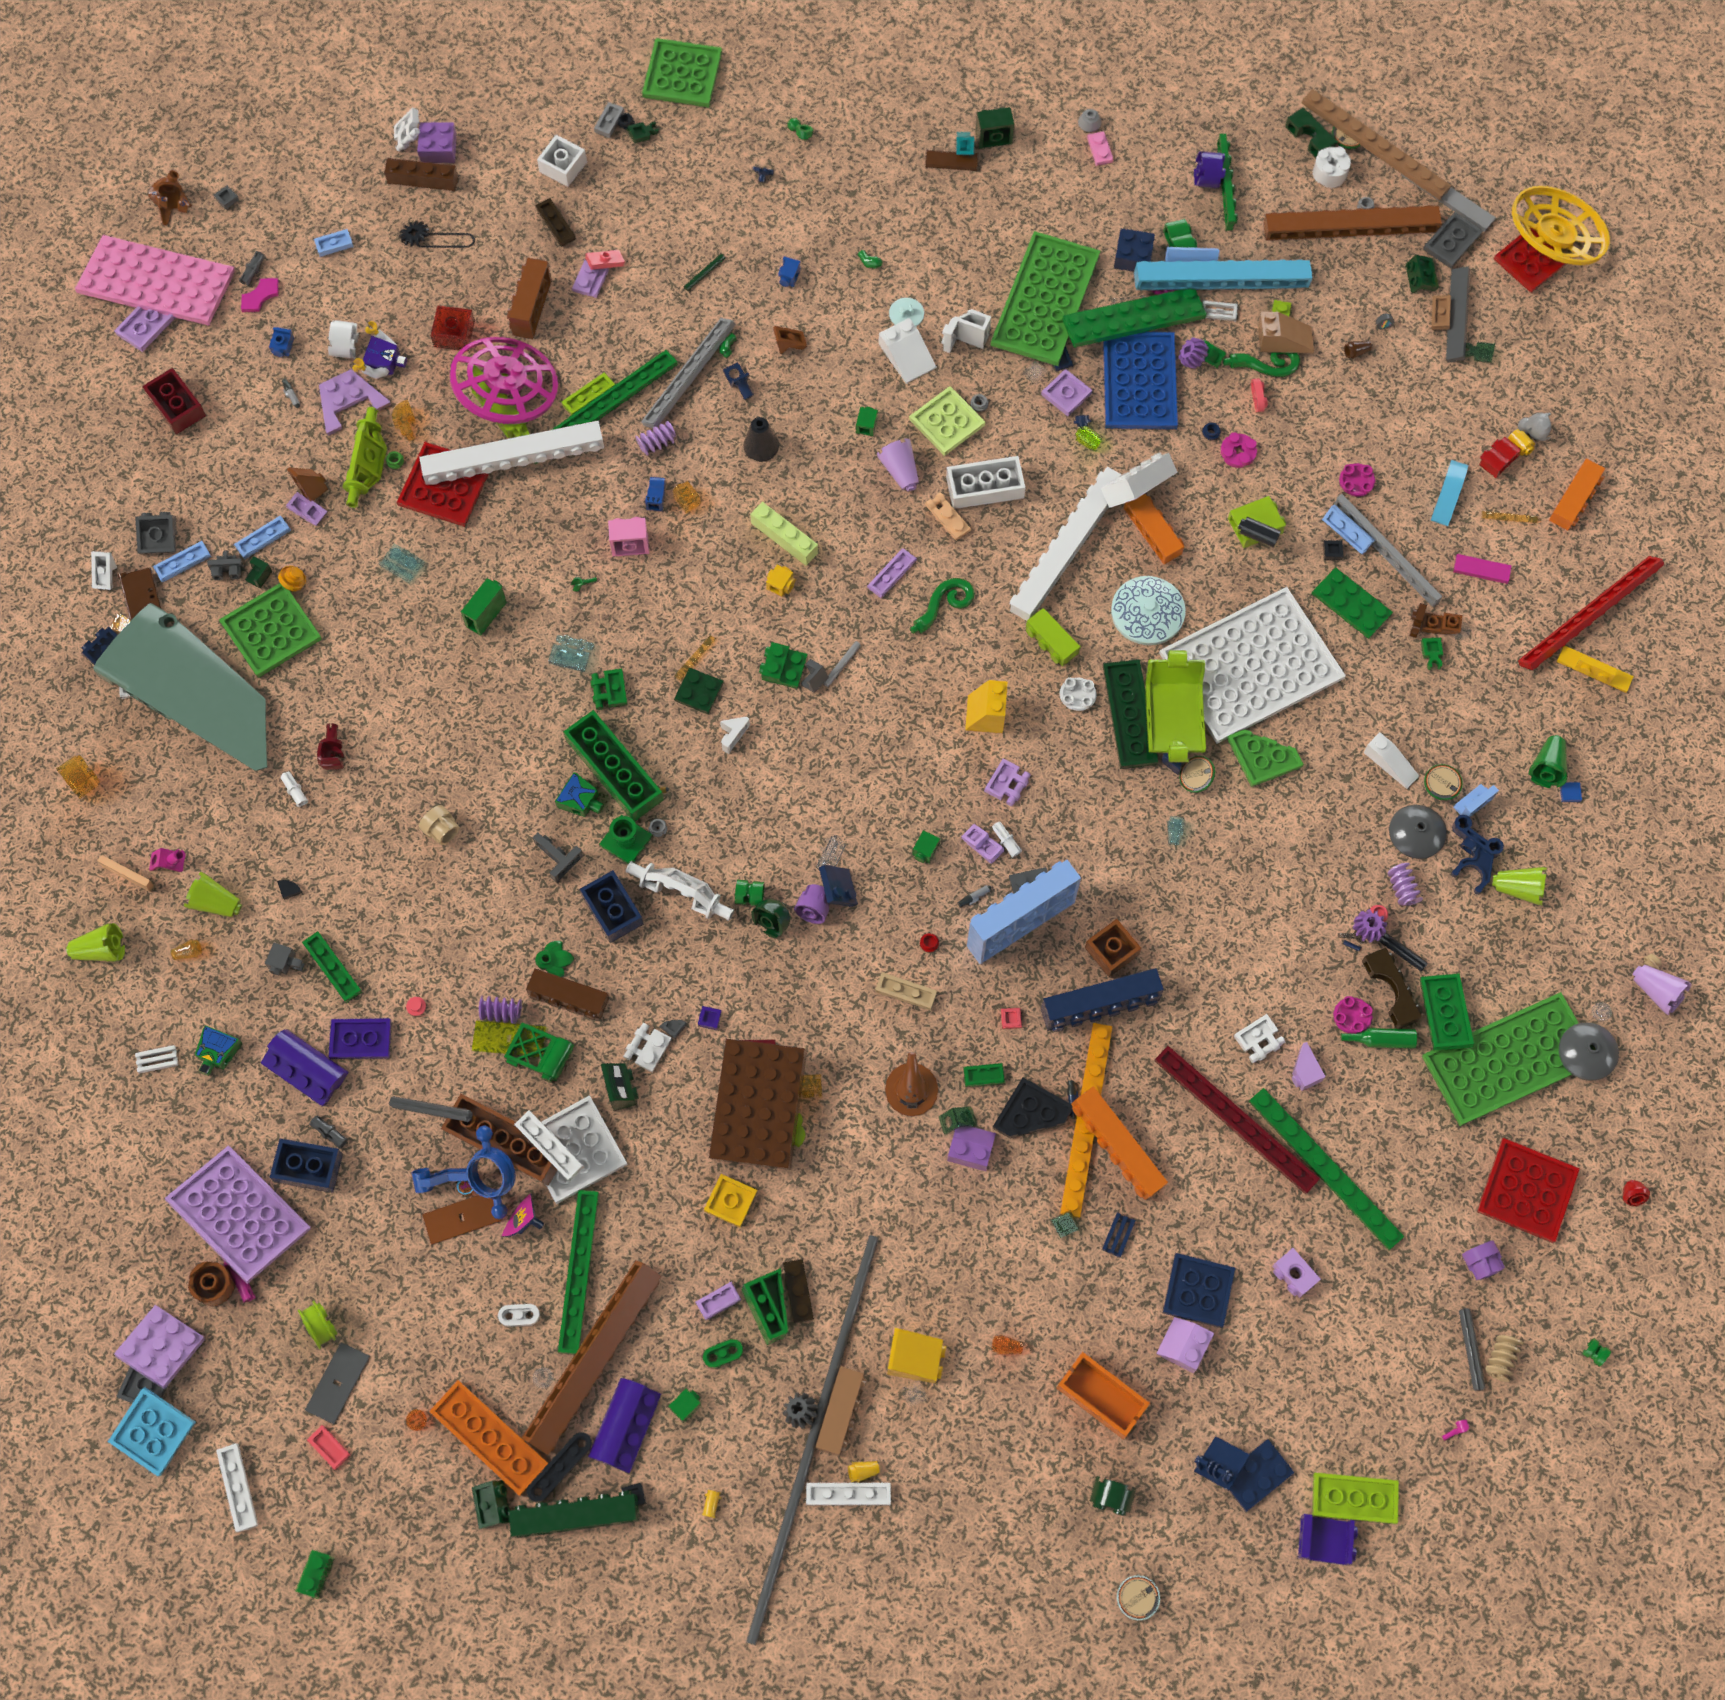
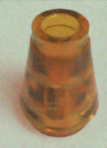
M1002 1334L999 1336L994 1335L992 1352H996L997 1355L1022 1354L1023 1342Z

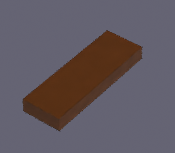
M927 150L925 168L977 171L978 153L969 155L956 154V152Z

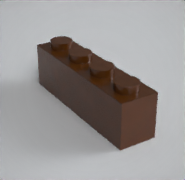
M387 158L384 170L387 184L456 191L458 181L456 165Z
M534 968L526 988L528 995H530L529 997L535 1001L546 1000L553 1007L558 1008L560 1005L566 1007L568 1012L577 1014V1011L584 1013V1016L591 1020L602 1018L609 1000L607 992Z

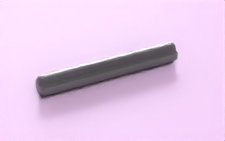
M1464 1308L1459 1310L1472 1385L1474 1391H1481L1485 1389V1382L1471 1309Z

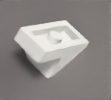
M92 551V588L111 590L113 588V570L117 568L114 558L109 552Z
M748 717L720 722L721 728L728 732L721 741L724 752L729 754L749 728L750 719Z

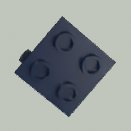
M1215 1436L1205 1454L1202 1456L1198 1455L1195 1458L1194 1462L1197 1464L1194 1472L1229 1491L1251 1455Z

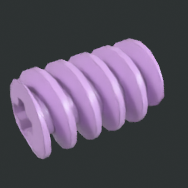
M666 421V426L660 424L659 429L653 427V432L647 430L646 435L641 433L640 438L638 436H635L641 451L648 456L649 449L655 453V446L661 450V444L663 443L667 447L668 440L674 444L676 434L670 422Z
M1410 863L1399 864L1387 873L1389 877H1392L1390 882L1394 884L1392 888L1394 891H1397L1395 896L1399 898L1397 902L1401 906L1413 905L1423 900L1422 897L1416 898L1421 892L1420 890H1414L1418 886L1417 883H1411L1415 876H1408L1413 872L1412 869H1406Z

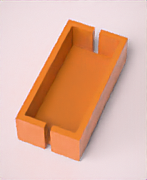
M1084 1352L1080 1354L1056 1388L1123 1440L1150 1404Z

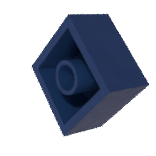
M1121 228L1113 269L1134 272L1137 262H1150L1155 233Z

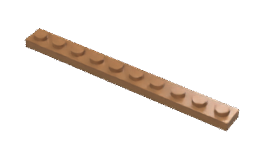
M1312 89L1303 98L1301 104L1438 200L1450 189L1451 185L1316 90Z

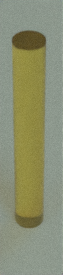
M1482 511L1481 518L1528 523H1537L1538 519L1537 516L1487 511Z
M710 635L674 675L678 680H681L689 667L691 668L712 645L715 638Z

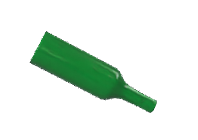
M1368 1028L1362 1033H1341L1340 1040L1361 1042L1370 1048L1415 1049L1417 1046L1416 1029Z

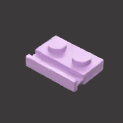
M584 260L572 287L573 292L597 298L609 268L591 270L587 260Z

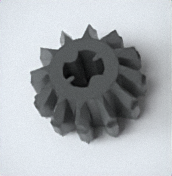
M795 1392L794 1398L788 1396L790 1402L783 1404L787 1409L782 1412L786 1417L785 1421L788 1424H792L794 1428L800 1426L802 1429H805L806 1423L813 1425L811 1419L812 1417L817 1418V1414L814 1412L818 1410V1406L814 1404L815 1399L809 1397L807 1393L801 1395Z

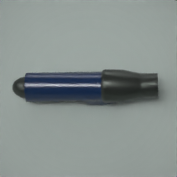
M1073 1080L1068 1081L1067 1088L1068 1103L1070 1104L1079 1097ZM1072 1111L1070 1116L1072 1119H1076L1077 1115Z

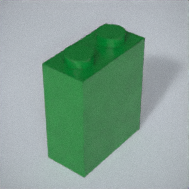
M486 578L461 610L465 626L480 636L507 603L503 586L498 581Z

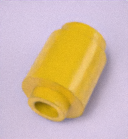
M1517 429L1508 437L1511 442L1522 449L1520 452L1521 456L1524 454L1527 456L1535 449V442L1524 431Z

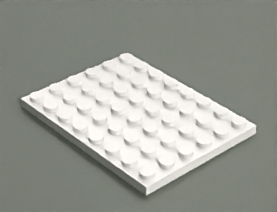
M1287 587L1161 649L1159 652L1163 660H1167L1169 650H1186L1187 660H1205L1203 679L1204 724L1216 744L1226 740L1229 735L1245 730L1346 677Z

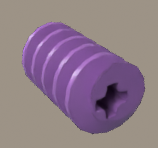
M482 995L479 1002V1017L481 1020H485L487 1017L489 1021H493L495 1017L496 1022H500L503 1018L504 1023H508L511 1020V1023L515 1024L521 1015L522 1000L519 999L517 1005H515L514 999H511L510 1003L507 1004L506 998H503L502 1002L499 1003L498 997L492 1002L490 996L484 1001Z

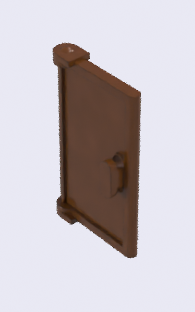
M151 568L118 574L130 621L149 603L161 609Z

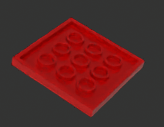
M424 442L400 493L397 505L465 527L489 473L426 485L419 457L451 450Z
M1502 1138L1476 1212L1548 1242L1555 1243L1580 1168Z

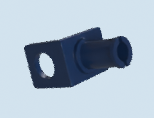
M738 362L723 369V373L732 388L738 387L744 400L754 396L747 383L750 374L749 372L744 374ZM730 370H738L739 377L731 378L729 375Z

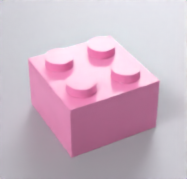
M616 518L608 521L612 556L649 554L645 518Z

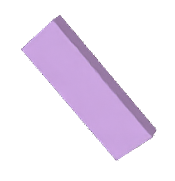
M902 548L868 584L867 588L882 598L917 561V558Z

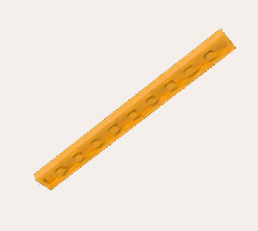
M1093 1023L1080 1096L1093 1086L1101 1095L1113 1026ZM1078 1116L1075 1123L1060 1215L1080 1218L1094 1139V1134L1086 1129L1085 1122Z

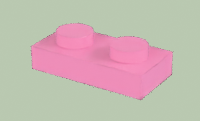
M1104 131L1088 134L1087 139L1096 166L1113 163V157Z

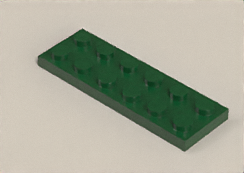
M1140 659L1103 663L1102 668L1120 769L1158 765L1157 752H1149L1146 691Z

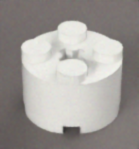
M1329 147L1319 151L1313 168V177L1316 182L1327 188H1335L1343 184L1351 165L1350 157L1345 149L1342 147Z
M332 320L329 330L330 345H332L328 346L329 356L355 358V343H358L359 336L357 323Z

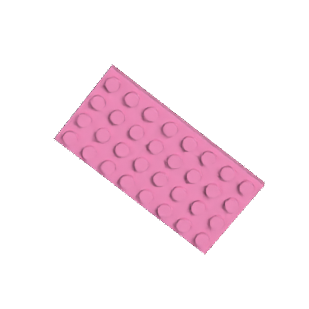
M102 235L75 290L79 294L135 308L141 307L143 310L151 309L164 315L172 314L176 318L209 326L230 284L235 269L232 266Z

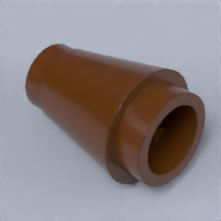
M1349 341L1344 346L1345 356L1351 359L1372 350L1370 341Z

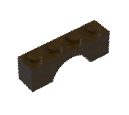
M1383 948L1366 955L1362 963L1369 977L1387 982L1394 991L1395 1003L1388 1014L1395 1028L1401 1029L1418 1022L1422 1017L1421 1009L1418 1004L1414 1003L1412 991L1408 986L1406 987L1402 972L1399 969L1397 970L1393 954L1388 952L1387 948Z

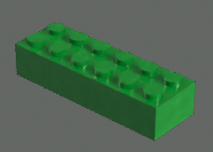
M594 710L563 731L567 743L625 813L634 821L664 801L660 788Z

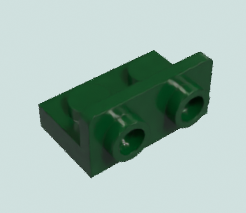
M1415 255L1405 264L1411 293L1415 294L1420 289L1435 292L1439 288L1433 258Z
M503 1480L489 1481L471 1487L479 1529L509 1523V1511L511 1510L508 1506L507 1488Z

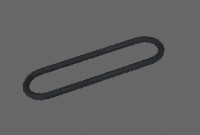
M427 233L428 235H468L472 237L473 241L470 245L417 246L422 248H468L475 243V237L470 233Z

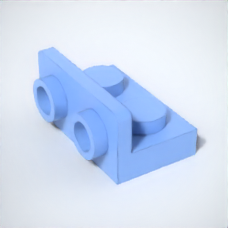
M1480 784L1456 803L1454 809L1460 815L1471 817L1494 799L1499 790L1494 785L1487 789Z

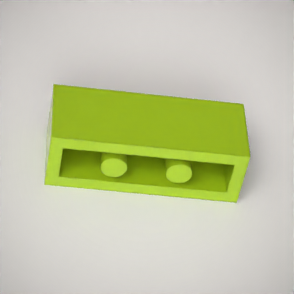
M1044 608L1027 620V634L1031 638H1036L1040 648L1044 651L1047 650L1051 654V659L1056 664L1059 663L1063 667L1079 654L1081 646Z

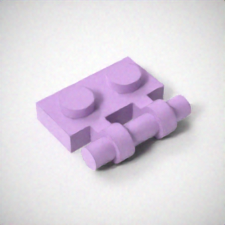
M1002 759L985 787L984 792L999 800L1005 794L1009 797L1006 803L1009 806H1013L1015 801L1019 800L1022 789L1028 785V779L1031 774L1024 771L1023 775L1020 776L1017 774L1019 766ZM1012 781L1017 783L1014 790L1009 788Z

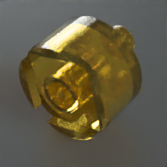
M80 754L78 756L74 755L56 768L79 799L98 787V783H100V780L92 770L87 771L88 765Z

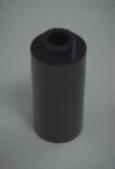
M1250 517L1242 518L1238 529L1241 530L1240 534L1273 548L1281 533V530Z

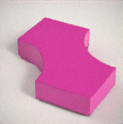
M261 278L258 286L253 291L242 294L241 311L260 312L262 304L267 299L278 296V278Z

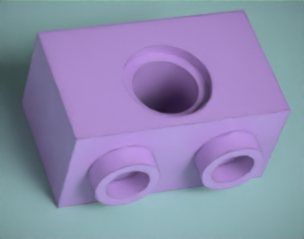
M1294 1248L1272 1266L1275 1269L1273 1270L1275 1276L1279 1280L1283 1279L1288 1284L1287 1289L1294 1296L1297 1295L1299 1298L1321 1280ZM1290 1270H1296L1299 1273V1279L1292 1278Z

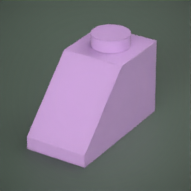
M1307 1042L1303 1043L1299 1050L1292 1073V1081L1296 1087H1300L1301 1091L1322 1082L1326 1077Z

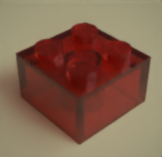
M437 305L430 335L433 347L461 350L471 343L475 325L472 309Z

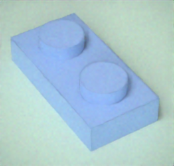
M348 229L314 239L320 257L353 247Z

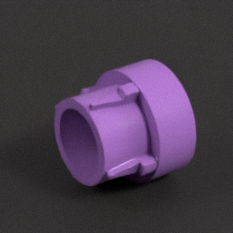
M811 884L802 892L794 907L795 913L800 918L814 924L824 923L830 909L824 887Z
M1494 1240L1474 1247L1462 1254L1469 1271L1473 1272L1476 1280L1488 1278L1505 1268L1500 1259L1502 1256Z

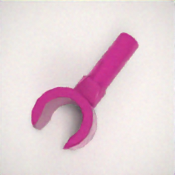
M1467 1420L1455 1422L1457 1429L1443 1435V1440L1445 1441L1454 1435L1466 1432L1469 1429Z

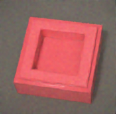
M1021 1008L1001 1009L1002 1029L1022 1028Z

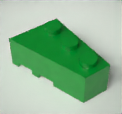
M781 1268L745 1283L741 1289L766 1345L779 1341L788 1334Z

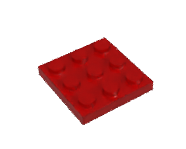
M1530 228L1533 235L1535 237H1539L1537 231L1533 228ZM1522 235L1518 236L1494 256V260L1530 293L1567 265L1536 250ZM1542 243L1546 247L1554 250V247L1549 245L1548 243Z

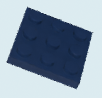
M1175 1253L1162 1313L1223 1328L1235 1267Z

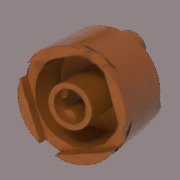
M202 1262L190 1272L189 1292L204 1305L218 1306L223 1304L231 1297L235 1289L231 1273L220 1263Z

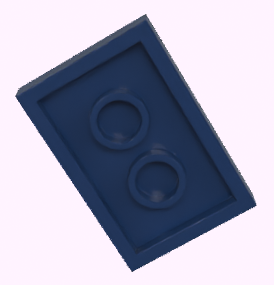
M1268 1439L1249 1453L1251 1456L1229 1490L1245 1512L1295 1473Z

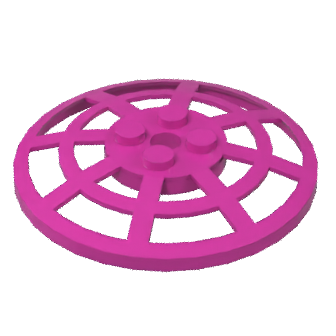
M488 337L473 341L456 354L451 364L450 385L458 401L473 414L491 422L519 424L532 421L549 410L557 395V375L550 361L533 346L516 339ZM492 343H508L516 345L517 347L514 348L502 345L494 346ZM481 344L486 346V348L478 351L472 357L461 356L475 346ZM524 349L540 357L546 365H538L530 355L524 352ZM497 350H508L513 353L510 357L500 356ZM486 352H490L493 356L487 362L478 359ZM520 355H522L523 357L528 359L532 365L524 366L517 359ZM457 363H468V380L458 384L456 379ZM473 366L483 367V375L474 377ZM536 371L537 383L527 379V372ZM541 371H551L553 386L551 393L541 387L543 380ZM501 373H506L509 376L504 377L501 375ZM485 382L492 389L490 394L481 389L478 383ZM472 386L480 396L487 399L483 408L470 401L462 390ZM524 386L533 389L523 397L518 392ZM498 393L512 394L513 399L498 398L497 395ZM538 393L547 399L540 407L526 413L523 403L531 400ZM493 403L516 405L519 414H497L490 412Z

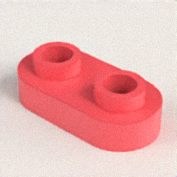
M1260 378L1251 379V391L1256 412H1264L1268 406L1267 397H1264L1263 394L1265 390L1264 382H1261Z

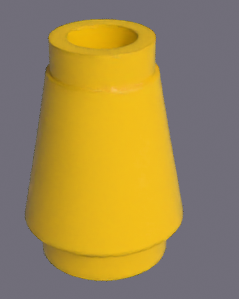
M877 1461L852 1462V1465L847 1466L851 1482L856 1481V1483H859L880 1473Z

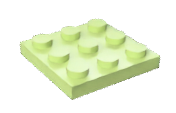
M951 386L909 416V420L944 456L985 426V421Z

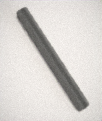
M393 1096L389 1102V1106H392V1108L469 1122L473 1116V1113L467 1109Z

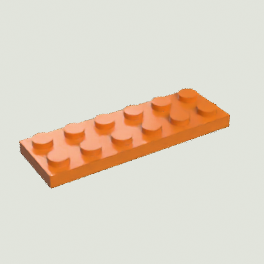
M459 1380L429 1411L520 1497L527 1490L529 1484L548 1465L536 1451Z

